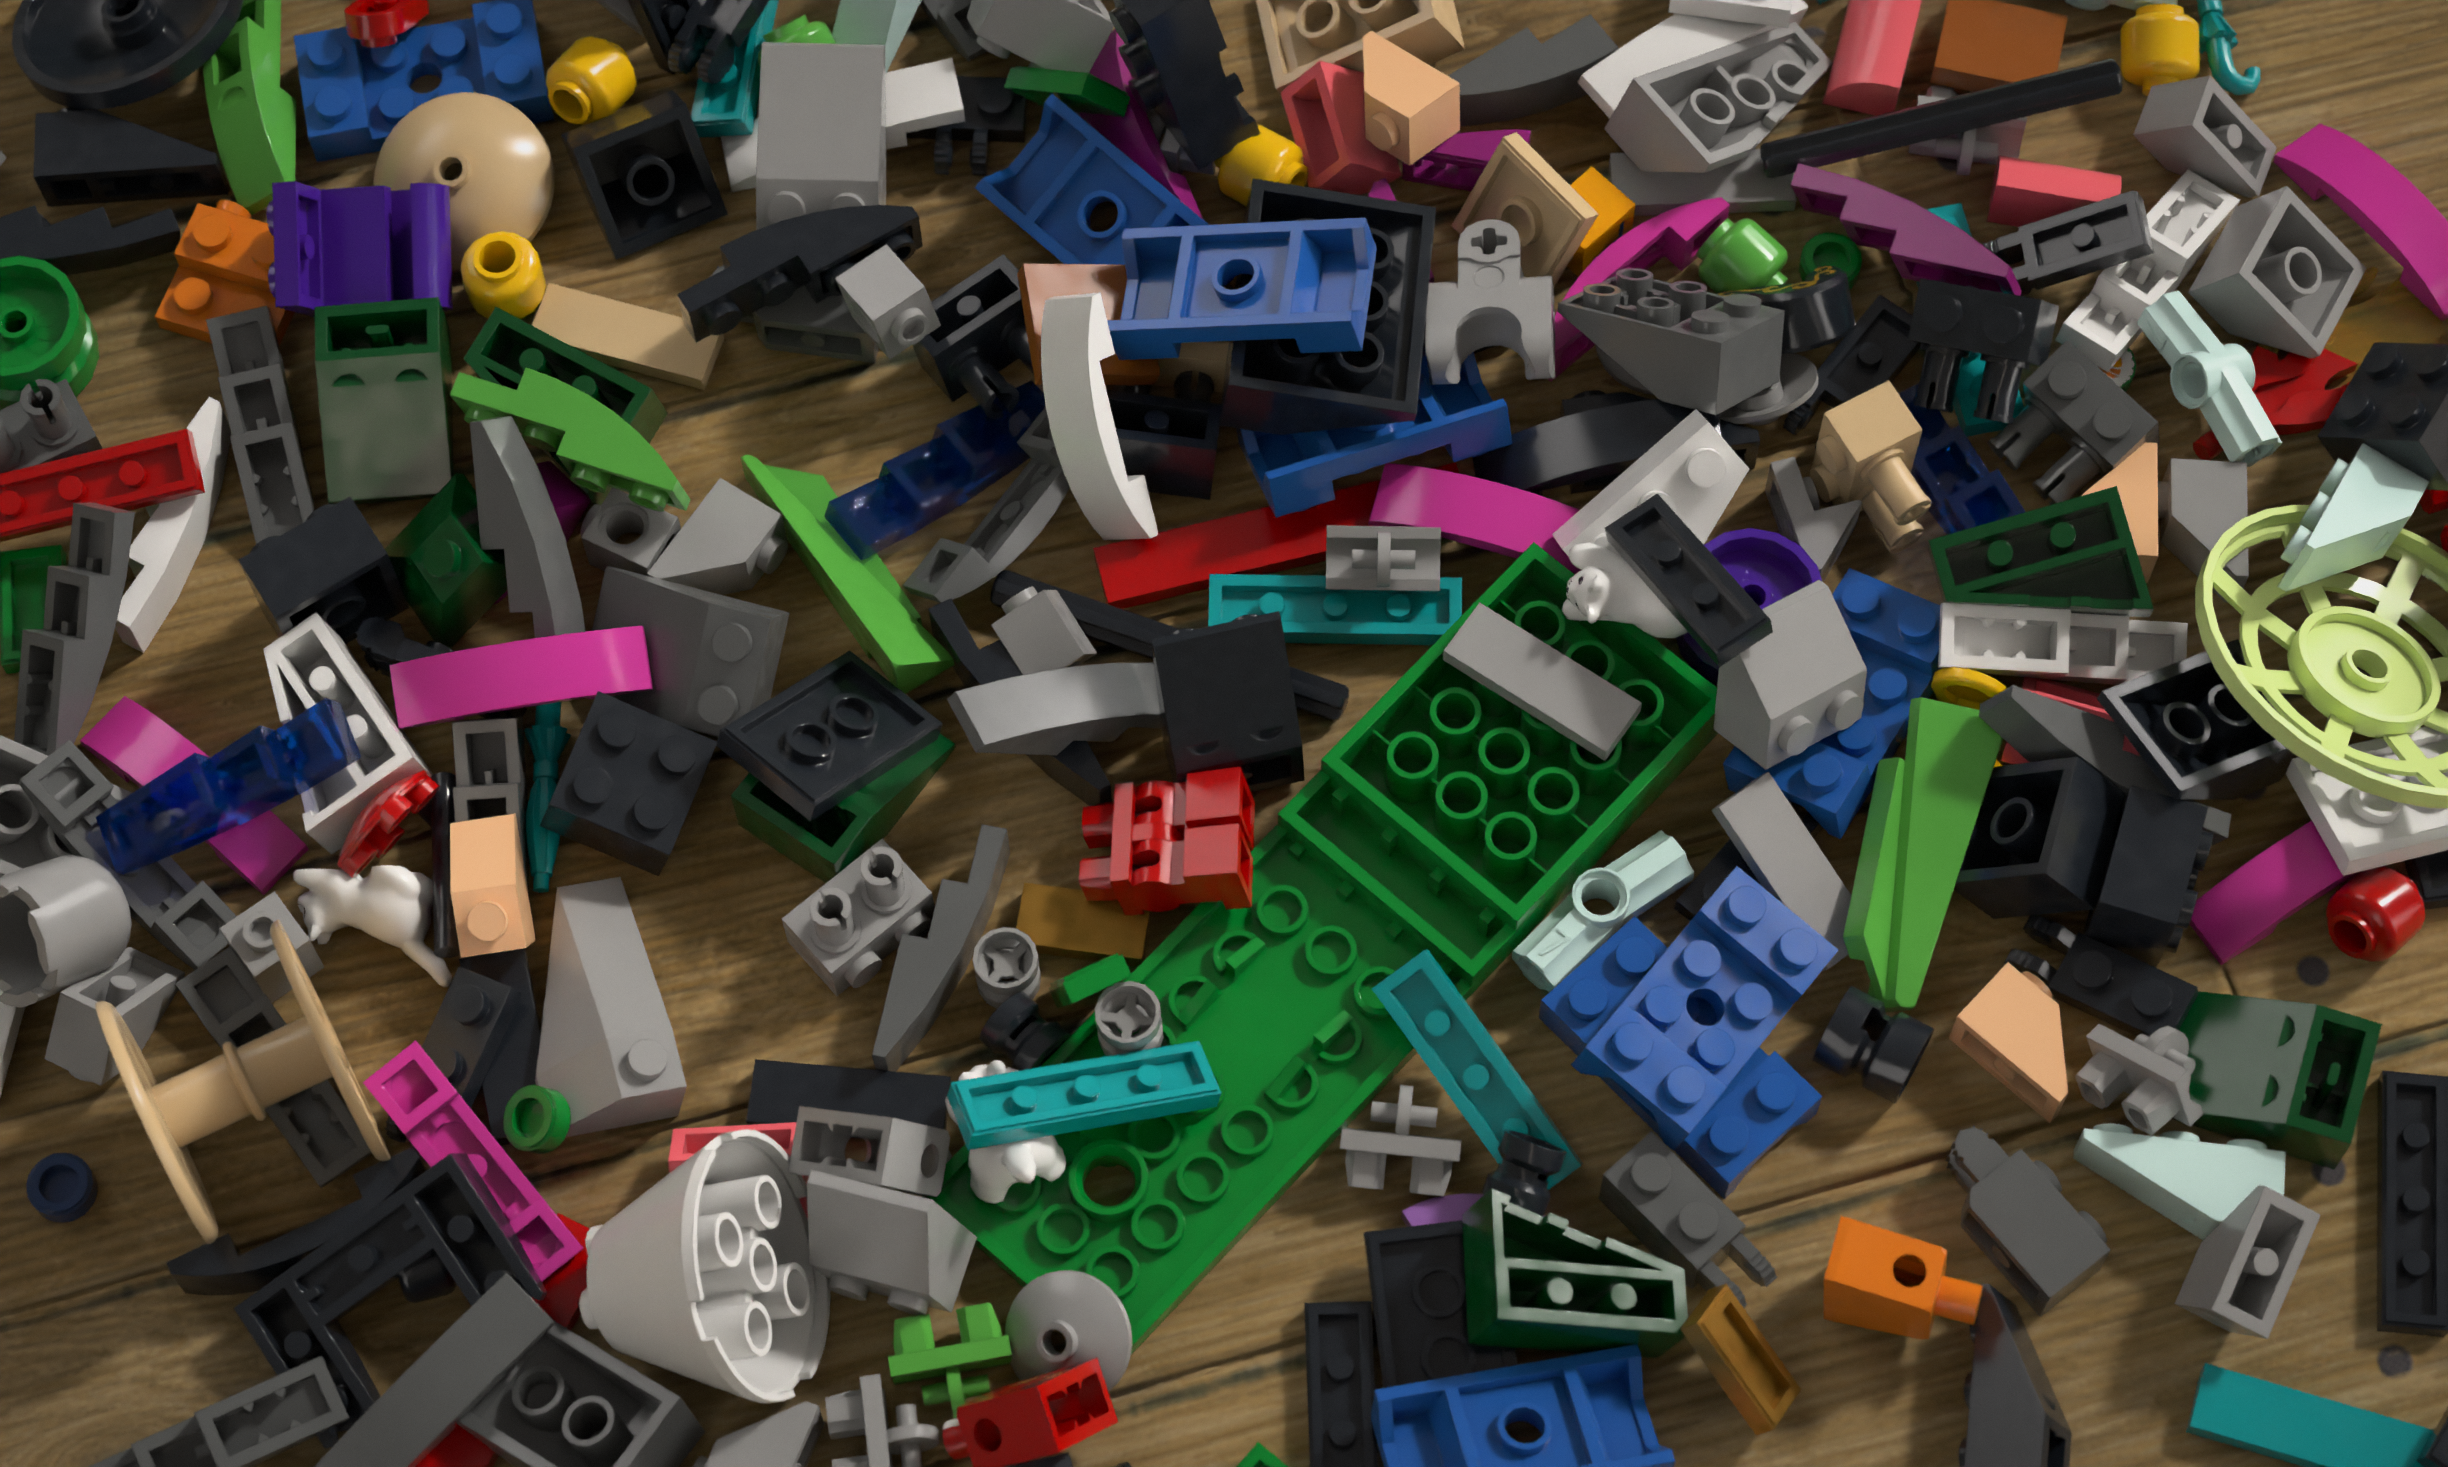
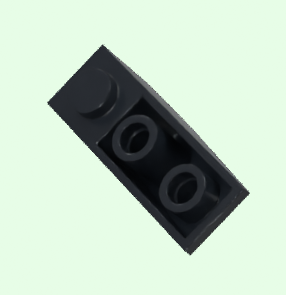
M1979 1284L1983 1285L1975 1323L1974 1325L1970 1324V1335L1974 1343L1972 1372L1967 1374L1964 1384L1965 1402L1969 1409L1967 1437L1962 1439L1959 1447L1960 1467H2069L2072 1432L2019 1311L2013 1302L1990 1284Z

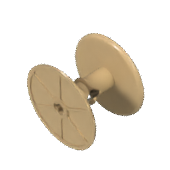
M279 919L272 923L270 936L286 976L304 1013V1017L237 1048L231 1042H225L223 1044V1054L158 1084L137 1042L116 1008L105 1001L95 1004L106 1041L143 1126L183 1206L208 1245L217 1239L219 1229L206 1189L187 1147L188 1144L250 1115H253L258 1121H263L266 1118L265 1108L334 1077L372 1154L381 1161L391 1159L379 1127L339 1039Z

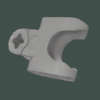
M1487 219L1477 221L1468 226L1460 234L1458 241V281L1429 283L1425 346L1430 385L1458 384L1460 381L1461 365L1464 360L1475 350L1487 346H1504L1517 352L1524 360L1527 380L1555 378V303L1552 276L1524 277L1521 267L1519 234L1507 222Z

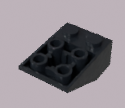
M1279 611L1263 615L1247 614L1237 617L1231 622L1200 629H1179L1168 636L1151 639L1163 746L1173 783L1186 782L1187 774L1240 766L1251 792L1305 781L1302 741Z

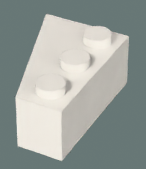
M1695 409L1552 535L1568 556L1569 550L1573 546L1589 542L1619 554L1608 542L1605 527L1658 493L1704 545L1749 471V468L1714 427Z
M315 612L263 650L279 719L285 726L292 755L289 761L293 777L298 781L305 811L302 817L306 833L329 853L333 854L342 848L354 820L378 793L399 780L424 770L430 778L433 774L404 730L398 728L396 718L343 639Z

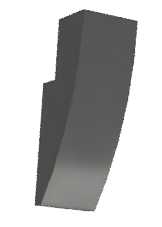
M1590 14L1542 44L1526 27L1448 75L1460 83V126L1509 121L1544 112L1587 95L1585 90L1578 84L1581 75L1619 48Z
M523 716L452 722L456 773V787L453 788L455 822L516 813L529 894V858L526 832L528 802Z

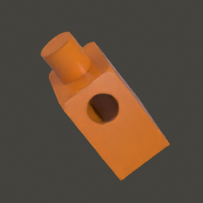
M1841 1216L1824 1276L1823 1319L1925 1340L1930 1338L1935 1315L1974 1325L1983 1285L1945 1276L1947 1250L1941 1246Z

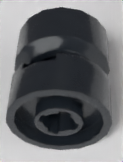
M1850 986L1833 1014L1812 1060L1843 1077H1847L1854 1072L1859 1073L1862 1079V1087L1893 1103H1897L1917 1068L1935 1029L1903 1012L1893 1017L1886 1015L1884 1002Z

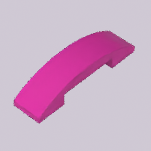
M2320 123L2275 154L2273 162L2314 201L2326 194L2404 267L2399 281L2441 321L2448 318V221L2405 176L2362 143L2334 128Z
M1722 197L1700 200L1666 211L1643 222L1621 236L1597 256L1577 278L1563 300L1582 292L1583 288L1587 285L1599 284L1616 276L1618 270L1625 268L1648 270L1664 256L1678 269L1683 271L1698 258L1695 255L1697 251L1728 218L1730 204ZM1558 310L1555 315V378L1595 345V343L1564 318Z
M1385 464L1369 519V525L1441 527L1442 538L1516 559L1534 542L1573 574L1581 571L1571 563L1569 556L1562 550L1552 535L1573 517L1579 509L1528 491L1468 475L1404 464Z
M644 626L602 629L533 638L449 652L389 665L399 729L463 720L467 716L581 698L591 700L595 699L598 691L609 696L653 690Z
M126 696L80 740L82 746L127 783L131 780L210 845L220 860L263 895L309 850L307 845L226 770L167 723Z
M2310 821L2251 859L2198 898L2189 924L2220 965L2272 934L2278 923L2357 873L2342 875L2314 823Z
M414 1041L363 1082L430 1167L450 1153H466L519 1238L542 1282L583 1250V1247L417 1041Z

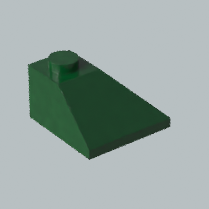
M456 473L385 548L407 602L432 639L449 648H452L508 590L504 549H481L476 491L464 474Z

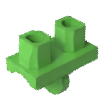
M991 1303L956 1309L962 1343L935 1348L930 1315H917L894 1320L893 1347L895 1355L888 1356L890 1374L894 1385L946 1376V1382L921 1386L925 1406L951 1401L954 1419L957 1418V1407L965 1404L966 1398L982 1396L991 1392L988 1374L961 1379V1373L1008 1365L1012 1360L1009 1336H1002L1001 1328Z

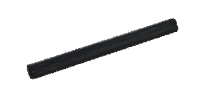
M2106 59L1766 142L1760 146L1763 169L1768 178H1776L1795 173L1798 163L1817 168L2117 95L2122 92V76L2116 60Z
M1002 570L997 575L992 586L990 600L998 607H1001L1007 600L1031 586L1035 588L1037 593L1042 590H1057L1086 637L1153 659L1151 639L1168 636L1170 633L1179 630V628L1009 570ZM1289 666L1296 708L1332 721L1339 720L1348 703L1349 688L1344 684Z

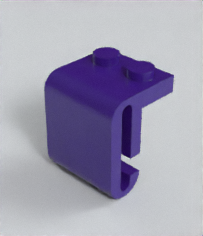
M296 181L272 183L273 200L269 202L267 207V224L270 233L274 236V262L269 267L268 281L270 291L275 297L276 307L315 317V307L439 297L444 312L453 310L449 186L434 183H410L409 190L391 191V188L385 185L320 190Z

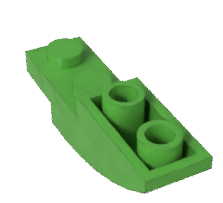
M244 0L240 15L229 36L220 48L203 64L206 99L219 155L237 203L246 208L251 215L268 207L269 202L273 200L272 183L295 181L296 99L280 88L281 0Z
M527 367L517 390L461 372L458 373L450 396L464 412V420L467 423L512 416L520 433H523L524 441L546 451H557L556 455L571 474L570 480L575 484L598 493H605L608 486L628 492V498L631 501L654 511L662 512L666 505L687 510L691 499L662 457L631 425L588 394L556 378Z

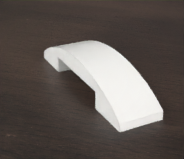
M1101 293L1051 297L1045 300L1042 319L1041 368L1050 430L1064 475L1082 512L1103 540L1153 538L1159 534L1145 476H1127L1099 362L1115 354Z

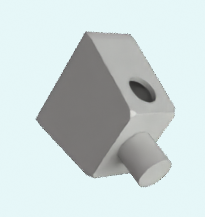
M799 1106L788 1173L809 1176L811 1170L903 1193L937 1197L942 1190L946 1163L952 1158L948 1150L950 1136L948 1130L896 1118ZM856 1137L865 1140L867 1156L864 1161L845 1158V1147L850 1138Z

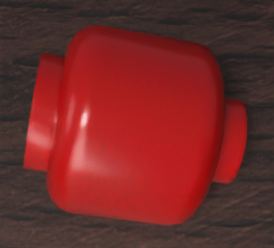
M2385 866L2355 874L2330 897L2326 907L2328 930L2333 943L2346 955L2369 962L2385 961L2397 953L2421 930L2426 918L2424 901L2415 883L2408 876Z

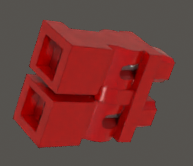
M1241 766L1187 774L1186 782L1149 781L1138 787H1135L1134 782L1115 784L1114 802L1083 807L1082 830L1088 848L1111 847L1110 856L1082 858L1080 861L1079 884L1087 901L1118 900L1124 914L1128 916L1143 915L1145 910L1164 912L1173 910L1185 903L1223 901L1226 909L1252 908L1253 857L1250 851L1254 848L1255 801Z

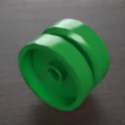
M24 256L0 259V410L20 401L21 392L27 384H30L34 393L39 392L40 389L35 381L38 379H48L54 383L66 379L75 397H77L92 380L99 360L97 333L85 312L76 290L64 272L45 260Z

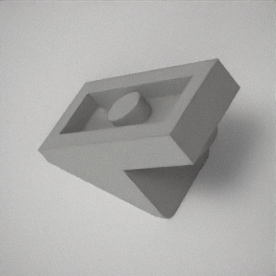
M1795 457L1771 462L1765 493L1779 532L1782 536L1800 545L1818 566L1822 582H1824L1857 525L1862 501L1855 500L1819 510V500L1814 482L1809 476L1802 478Z

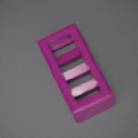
M1512 129L1456 133L1410 166L1403 162L1402 179L1472 191L1502 138L1517 132L1530 145L1531 131Z

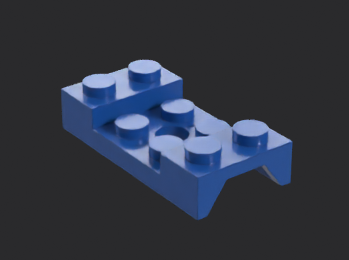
M493 0L472 4L473 18L411 28L398 34L395 44L385 47H363L360 39L348 36L346 27L294 36L308 139L317 162L380 151L390 132L409 112L429 100L453 93H479L499 98L520 110L532 123L555 120L553 108L548 98L546 75L538 35L539 24L533 0ZM434 75L442 79L440 85L429 93H417L411 90L412 84L419 77Z
M1051 94L1044 102L1038 132L1008 168L982 178L975 187L976 190L1063 264H1125L1122 245L1123 229L1209 225L1054 94ZM1103 202H1114L1118 209V217L1115 224L1104 232L1093 231L1090 225V216L1094 208Z
M1366 218L1123 229L1122 245L1127 284L1120 320L1107 321L1113 347L1119 360L1179 358L1181 343L1295 338L1300 353L1362 351L1377 250ZM1236 275H1253L1251 281L1242 288L1235 290L1224 288Z
M1426 347L1423 348L1415 421L1286 435L1236 428L1239 446L1276 518L1335 500L1332 480L1351 474H1358L1395 460L1416 456L1425 451L1445 446L1453 462H1457L1513 444L1508 406L1503 398L1496 401L1492 400L1481 380L1474 352L1462 363L1458 384L1430 385Z
M1851 568L1848 569L1832 595L1867 668L1861 719L1857 720L1847 729L1839 730L1809 746L1802 753L1790 756L1766 770L1736 746H1734L1723 763L1729 790L1736 793L1760 775L1769 772L1787 800L1803 806L1828 834L1838 839L1842 838L1873 789L1879 760L1892 758L1907 735L1911 699L1919 697L1929 699L1933 693L1931 683L1934 673L1941 669L1938 668L1940 605Z
M1736 866L1572 1062L1571 1066L1581 1074L1611 1078L1654 1114L1663 1143L1674 1151L1717 1101L1728 1084L1793 1004L1812 984L1837 953L1838 949ZM1695 997L1709 1002L1716 1012V1024L1705 1026L1695 1022L1687 1011V999Z
M1634 916L1541 1000L1539 1019L1578 1056L1668 947ZM1695 997L1687 999V1011L1695 1022L1705 1026L1716 1024V1012L1709 1002ZM1759 1047L1691 1133L1674 1151L1725 1199L1735 1190L1755 1162L1793 1127L1808 1122L1817 1114L1822 1095L1776 1051L1768 1056ZM1600 1077L1661 1137L1654 1114L1613 1079Z
M1637 1344L1381 1388L1374 1391L1370 1418L1384 1467H1674L1675 1465L1672 1449L1661 1446L1658 1443L1644 1400L1642 1362ZM1517 1421L1528 1422L1540 1431L1542 1437L1532 1443H1520L1509 1437L1505 1427Z

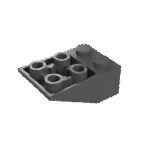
M1625 268L1618 270L1616 276L1599 284L1587 285L1583 288L1582 292L1558 303V312L1663 402L1717 415L1779 382L1785 310L1761 305V299L1748 294L1722 296L1707 292L1706 285L1699 282L1677 281L1668 283L1653 279V273L1648 270Z

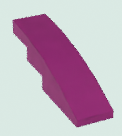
M1798 163L1791 187L1804 211L1840 218L1849 238L1856 245L1888 251L1902 278L1919 282L1920 278L2021 296L2022 290L2011 267L1960 228L1910 200L1866 182Z

